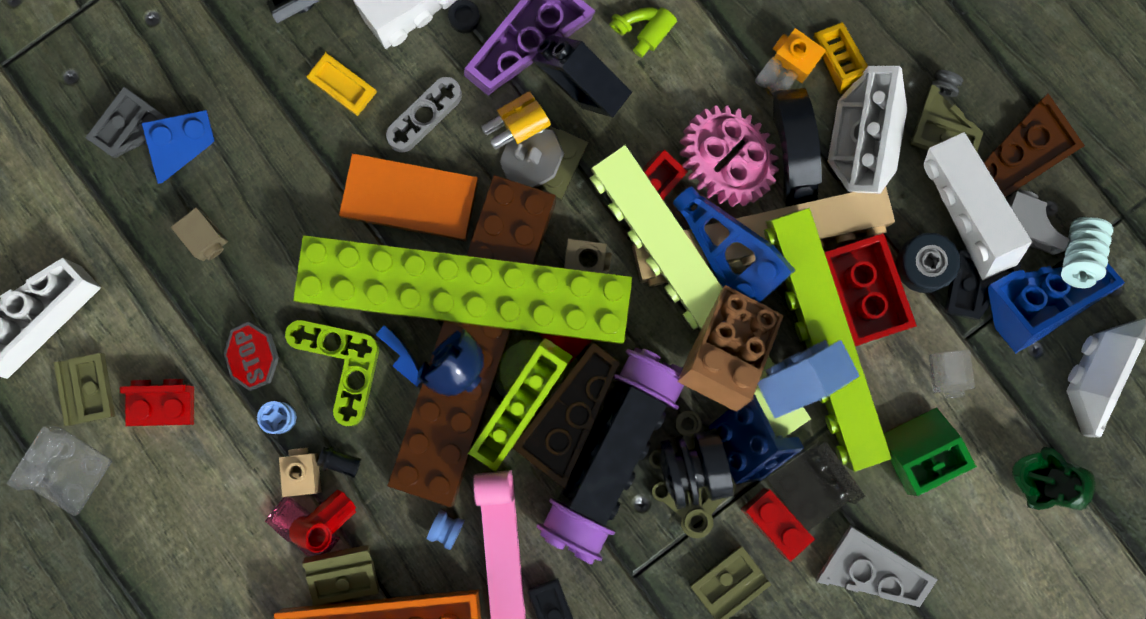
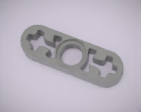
M450 77L438 79L388 127L386 138L395 151H410L459 104L462 92L458 82ZM453 87V98L444 97L439 102L442 109L438 111L436 105L429 99L433 97L435 102H437L442 96L441 88L450 89ZM421 107H429L433 111V117L427 123H421L415 118L417 110ZM408 119H411L413 125L416 128H418L419 131L415 133L414 129L412 128L406 134L407 138L409 139L406 143H404L401 140L395 143V141L397 140L395 133L398 130L404 133L407 129H409L410 126L406 121Z

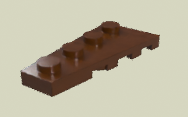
M1048 93L983 163L1004 197H1007L1085 145Z

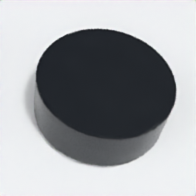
M458 0L450 6L448 18L454 30L460 33H469L478 27L480 13L475 3L470 0Z

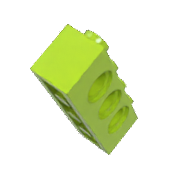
M545 338L468 454L496 472L573 356Z

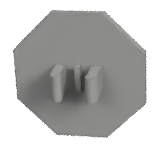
M545 128L542 133L535 134L518 145L514 139L508 142L500 159V164L508 180L537 188L556 176L564 152L555 132Z

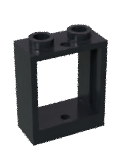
M551 35L540 43L537 49L538 53L532 59L582 109L613 118L632 94V91L582 41Z

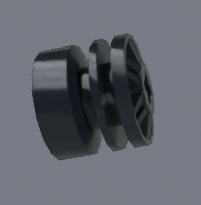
M716 428L694 433V449L691 450L688 449L683 437L676 438L678 453L673 452L669 440L660 442V465L667 492L674 500L677 509L686 508L684 492L687 491L693 505L699 504L700 488H705L711 501L733 496L731 473L724 446Z

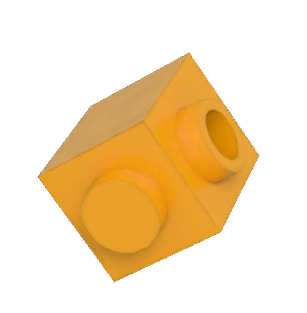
M795 28L789 37L783 34L773 47V50L777 53L772 63L800 83H803L820 61L826 49Z

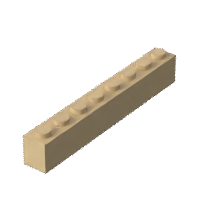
M886 186L880 194L851 192L736 218V220L766 240L764 235V229H767L766 221L801 209L810 208L822 247H824L825 241L836 239L837 244L853 241L856 239V234L867 232L868 237L886 233V227L895 223ZM720 222L705 225L704 227L707 235L717 246L729 236V230ZM683 230L707 266L714 272L692 230ZM734 242L726 249L725 257L729 265L741 260L743 265H749L755 261L754 252L742 243ZM633 243L632 249L640 283L648 282L649 287L667 283L662 274L656 276L647 264L646 259L650 256L642 246L637 249Z

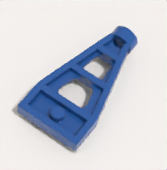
M693 186L684 190L673 201V205L689 224L722 288L726 285L761 303L796 271L773 244L701 196ZM697 204V209L693 211L691 207ZM712 218L717 219L729 230V236L718 246L712 242L704 228ZM734 242L742 243L755 254V261L742 274L734 273L725 257L726 249Z

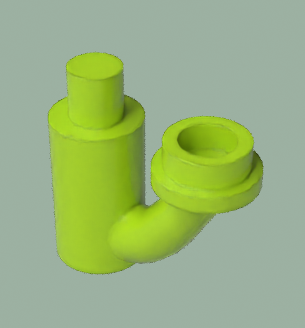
M646 7L622 16L613 14L609 25L616 33L624 36L626 32L629 33L632 30L630 24L644 20L649 21L637 36L639 42L633 49L636 55L643 58L648 50L654 51L676 24L677 19L670 11L663 7L659 9Z

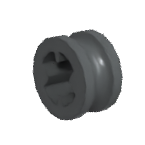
M937 70L934 75L936 81H933L931 85L937 86L940 89L938 93L943 96L956 97L959 94L957 86L962 85L963 78L951 71Z

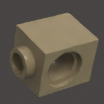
M197 207L171 226V229L191 254L201 261L206 259L212 260L224 250L222 246L229 242L209 216Z
M568 239L564 268L597 273L610 272L612 253H606L607 244ZM583 253H593L597 257V264L591 268L582 266L579 258Z

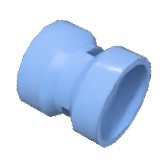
M277 401L267 402L262 405L257 415L260 428L270 434L289 432L295 426L297 419L296 412L291 405Z

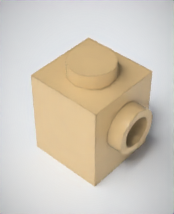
M308 448L288 450L289 456L279 457L282 497L322 492L320 468L317 465L319 460L318 453L309 454Z

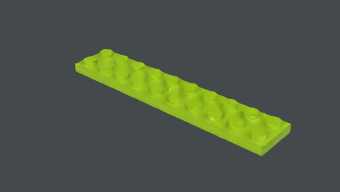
M303 235L293 301L624 344L632 277Z

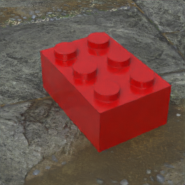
M884 233L824 252L855 347L917 326Z

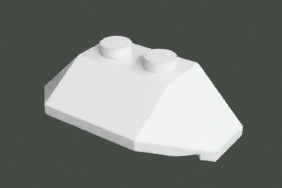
M868 66L863 75L838 100L827 162L849 192L880 194L897 171L907 114L903 74L900 66Z
M1146 318L1095 333L1084 342L1081 350L1084 355L1079 365H1075L1068 376L1070 384L1067 389V394L1082 435L1086 437L1102 436L1109 417L1146 340Z

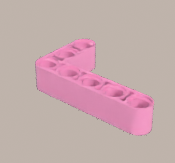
M512 470L478 473L474 475V491L476 505L481 506L491 619H526Z

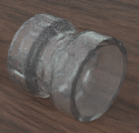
M773 56L754 82L760 87L770 89L773 95L775 91L789 90L799 74L792 69L786 70L782 67L781 61Z

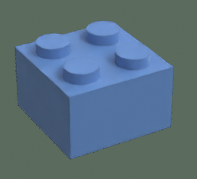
M824 340L808 348V350L798 352L766 369L765 371L768 376L759 380L758 387L776 419L829 396L860 375L842 340L831 345L828 344L827 340Z

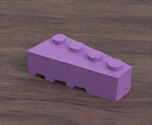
M520 0L465 67L464 77L489 96L534 63L532 59L538 53V46L543 40L551 35L568 38L591 21L595 10L583 0Z

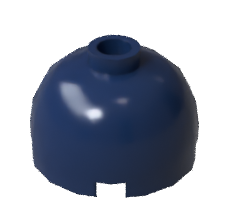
M463 329L462 333L459 331L454 332L432 352L435 357L431 365L424 362L418 372V379L435 393L445 396L458 395L464 390L469 393L482 380L479 374L484 367V355L481 346L475 338Z

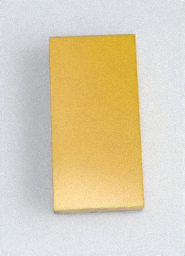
M326 52L306 76L309 81L356 116H359L377 93L375 88Z

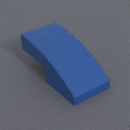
M383 325L376 336L400 355L392 366L415 386L421 388L423 383L418 379L420 368L414 356L404 342L389 327Z

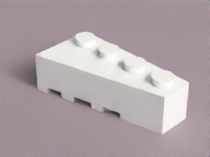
M61 258L28 278L26 284L15 290L10 289L0 295V377L8 379L101 289L82 266Z

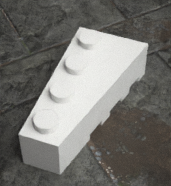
M457 0L353 1L363 21L383 47L387 49L391 45L395 47L401 44L407 38V33L416 27L421 28L427 25L432 20L434 13L441 8H449Z
M965 132L930 147L924 161V169L928 177L934 181L982 281L1018 265L1032 241Z

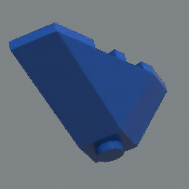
M1109 263L1105 267L1107 270L1105 277L1097 280L1094 286L1085 289L1067 284L1061 277L1063 267L1051 268V266L1041 267L1039 271L1026 273L1024 270L1014 271L988 286L995 329L1016 354L1121 287L1125 283Z

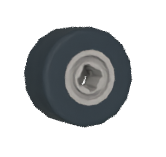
M923 233L907 241L899 250L896 258V269L901 282L909 289L919 293L934 292L949 285L956 278L960 268V255L955 244L947 237L937 233Z

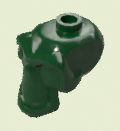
M1043 447L1040 453H1033L1020 458L1012 468L1013 480L1022 493L1025 494L1028 508L1043 510L1053 506H1060L1081 511L1090 504L1094 496L1095 479L1091 471L1066 462L1064 457L1055 449Z

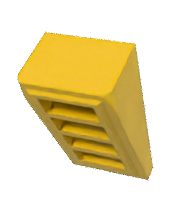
M841 22L814 33V39L817 44L826 49L822 57L840 94H844L863 75L868 65L844 23ZM838 37H840L842 40L832 45H828L827 43L828 41H831ZM846 49V52H843V53H841V54H838V55H834V54H833V53L838 52V51H840V50ZM851 61V63L848 65H845L843 67L840 66V64Z

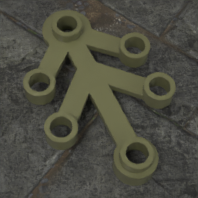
M684 411L676 417L675 429L682 435L688 449H694V433L700 431L702 422L697 413ZM684 418L692 419V429H683L681 423ZM656 449L649 454L648 461L653 468L661 469V465H655L652 461L655 453H661L660 449ZM732 479L733 491L735 492L736 484ZM657 482L652 486L651 494L653 498L664 502L681 516L680 524L685 534L692 538H703L710 533L713 527L712 513L725 498L711 501L708 498L702 504L701 490L703 488H700L698 505L692 504L687 491L688 505H686V508L677 509L674 500L668 492L663 498H659L655 494L656 488L660 485L665 486V482ZM695 515H699L702 518V525L698 528H694L691 525V518Z

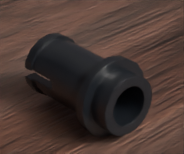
M333 446L330 449L323 447L317 463L318 466L323 467L322 471L330 469L351 476V478L356 477L361 458L335 451Z

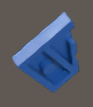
M207 110L142 123L158 184L166 181L215 142Z

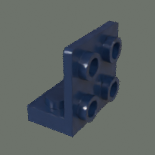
M755 394L753 399L736 412L729 409L709 426V429L716 428L719 432L730 473L735 484L763 480L804 449L799 437L784 438L783 435H775Z

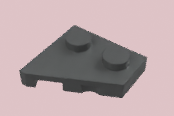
M123 87L85 138L111 157L116 158L147 143L142 123L167 117Z

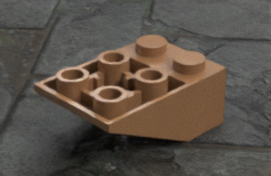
M725 285L688 354L677 382L737 412L753 399L784 315Z

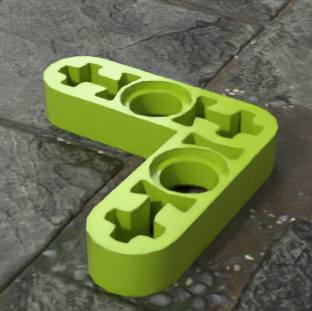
M303 320L292 322L285 331L286 341L291 347L345 360L333 415L335 420L343 426L359 424L363 420L379 355L378 342L373 337L359 332ZM305 326L304 332L317 335V329H321L317 337V348H313L315 341L302 339L301 344H298V339L293 337L294 332L300 331L301 327ZM330 333H337L341 338V345L335 351H328L324 346V339ZM348 336H353L350 340L353 344L362 345L364 340H368L367 345L372 347L371 353H365L364 358H360L359 351L348 349L349 355H344L348 346ZM354 371H360L365 376L364 386L357 390L352 389L348 384V377ZM345 391L353 395H362L361 401L354 399L352 408L357 410V415L351 416L349 421H346V415L341 413L342 407H348L350 402L349 397H344Z

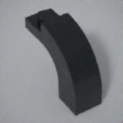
M805 88L773 92V120L779 133L783 154L784 203L786 207L816 201L818 200V184L822 183V167L817 123L810 97Z

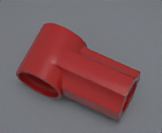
M336 490L311 514L295 519L290 526L289 537L293 543L311 552H322L330 544L332 534L356 513V506L342 491Z

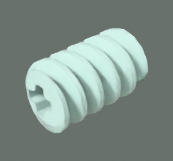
M1079 217L1070 223L1069 242L1065 250L1061 277L1067 284L1085 289L1094 286L1097 280H1101L1106 275L1107 270L1105 267L1108 264L1107 256L1110 252L1109 246L1112 241L1113 226L1108 221L1100 218Z

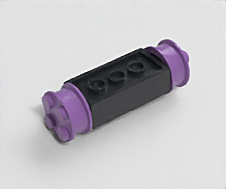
M635 347L634 351L626 350L625 353L629 357L619 375L615 374L613 377L622 384H616L573 468L565 489H562L558 497L560 501L550 498L549 502L552 504V507L544 523H538L536 526L541 530L540 536L545 538L546 542L561 550L567 545L568 549L575 553L574 555L577 558L591 565L595 559L602 560L603 557L599 553L608 535L615 534V531L606 526L608 520H613L620 507L618 500L623 490H628L635 478L633 470L638 460H643L646 457L651 443L648 441L653 431H657L663 424L666 413L663 412L665 407L667 406L674 410L679 408L675 403L684 385L677 381L683 368L675 364L659 363L661 357L644 348L641 350Z

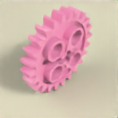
M717 105L710 111L706 108L689 122V125L683 130L685 136L680 140V143L685 146L680 155L688 158L682 165L683 168H691L693 171L688 177L689 180L697 178L700 181L697 189L700 190L706 187L708 189L707 198L716 194L718 195L719 204L728 199L731 207H734L737 203H740L743 207L750 201L752 203L756 202L770 190L769 186L776 181L773 175L779 171L772 164L779 158L776 155L770 154V151L776 146L775 144H767L766 139L770 134L760 133L759 130L762 124H751L752 115L750 114L745 119L742 118L741 109L739 108L732 114L727 105L721 111ZM743 140L745 142L744 146L718 172H715L714 167L732 151V148Z

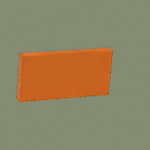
M352 153L339 216L356 221L466 241L479 179L474 176Z

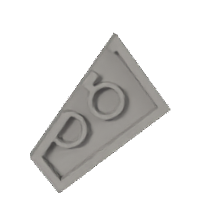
M849 525L816 577V582L832 584L855 592L861 591L880 596L883 599L916 607L922 605L937 581L934 575L852 525Z

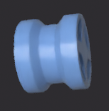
M440 510L430 528L427 540L431 542L439 541L443 543L444 548L451 550L465 520L450 518L447 512Z

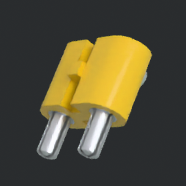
M528 91L497 109L496 111L499 116L482 125L481 128L485 135H489L503 126L507 128L505 132L490 140L493 148L498 149L513 139L518 145L531 136L542 133L551 123L540 104L535 100L531 92Z

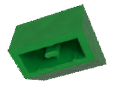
M937 407L883 433L892 458L890 462L907 495L919 496L977 467L962 437Z

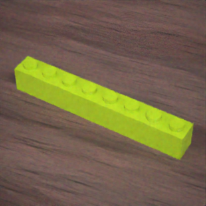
M810 208L801 209L766 221L767 229H764L766 240L773 244L796 270L785 280L788 291L784 294L789 309L791 311L795 310L798 322L795 323V329L800 341H805L808 349L824 340H827L829 345L842 340L860 375L834 393L819 400L821 403L826 404L829 415L825 416V420L830 433L836 435L839 446L835 447L839 462L841 465H846V467L856 472L892 459Z

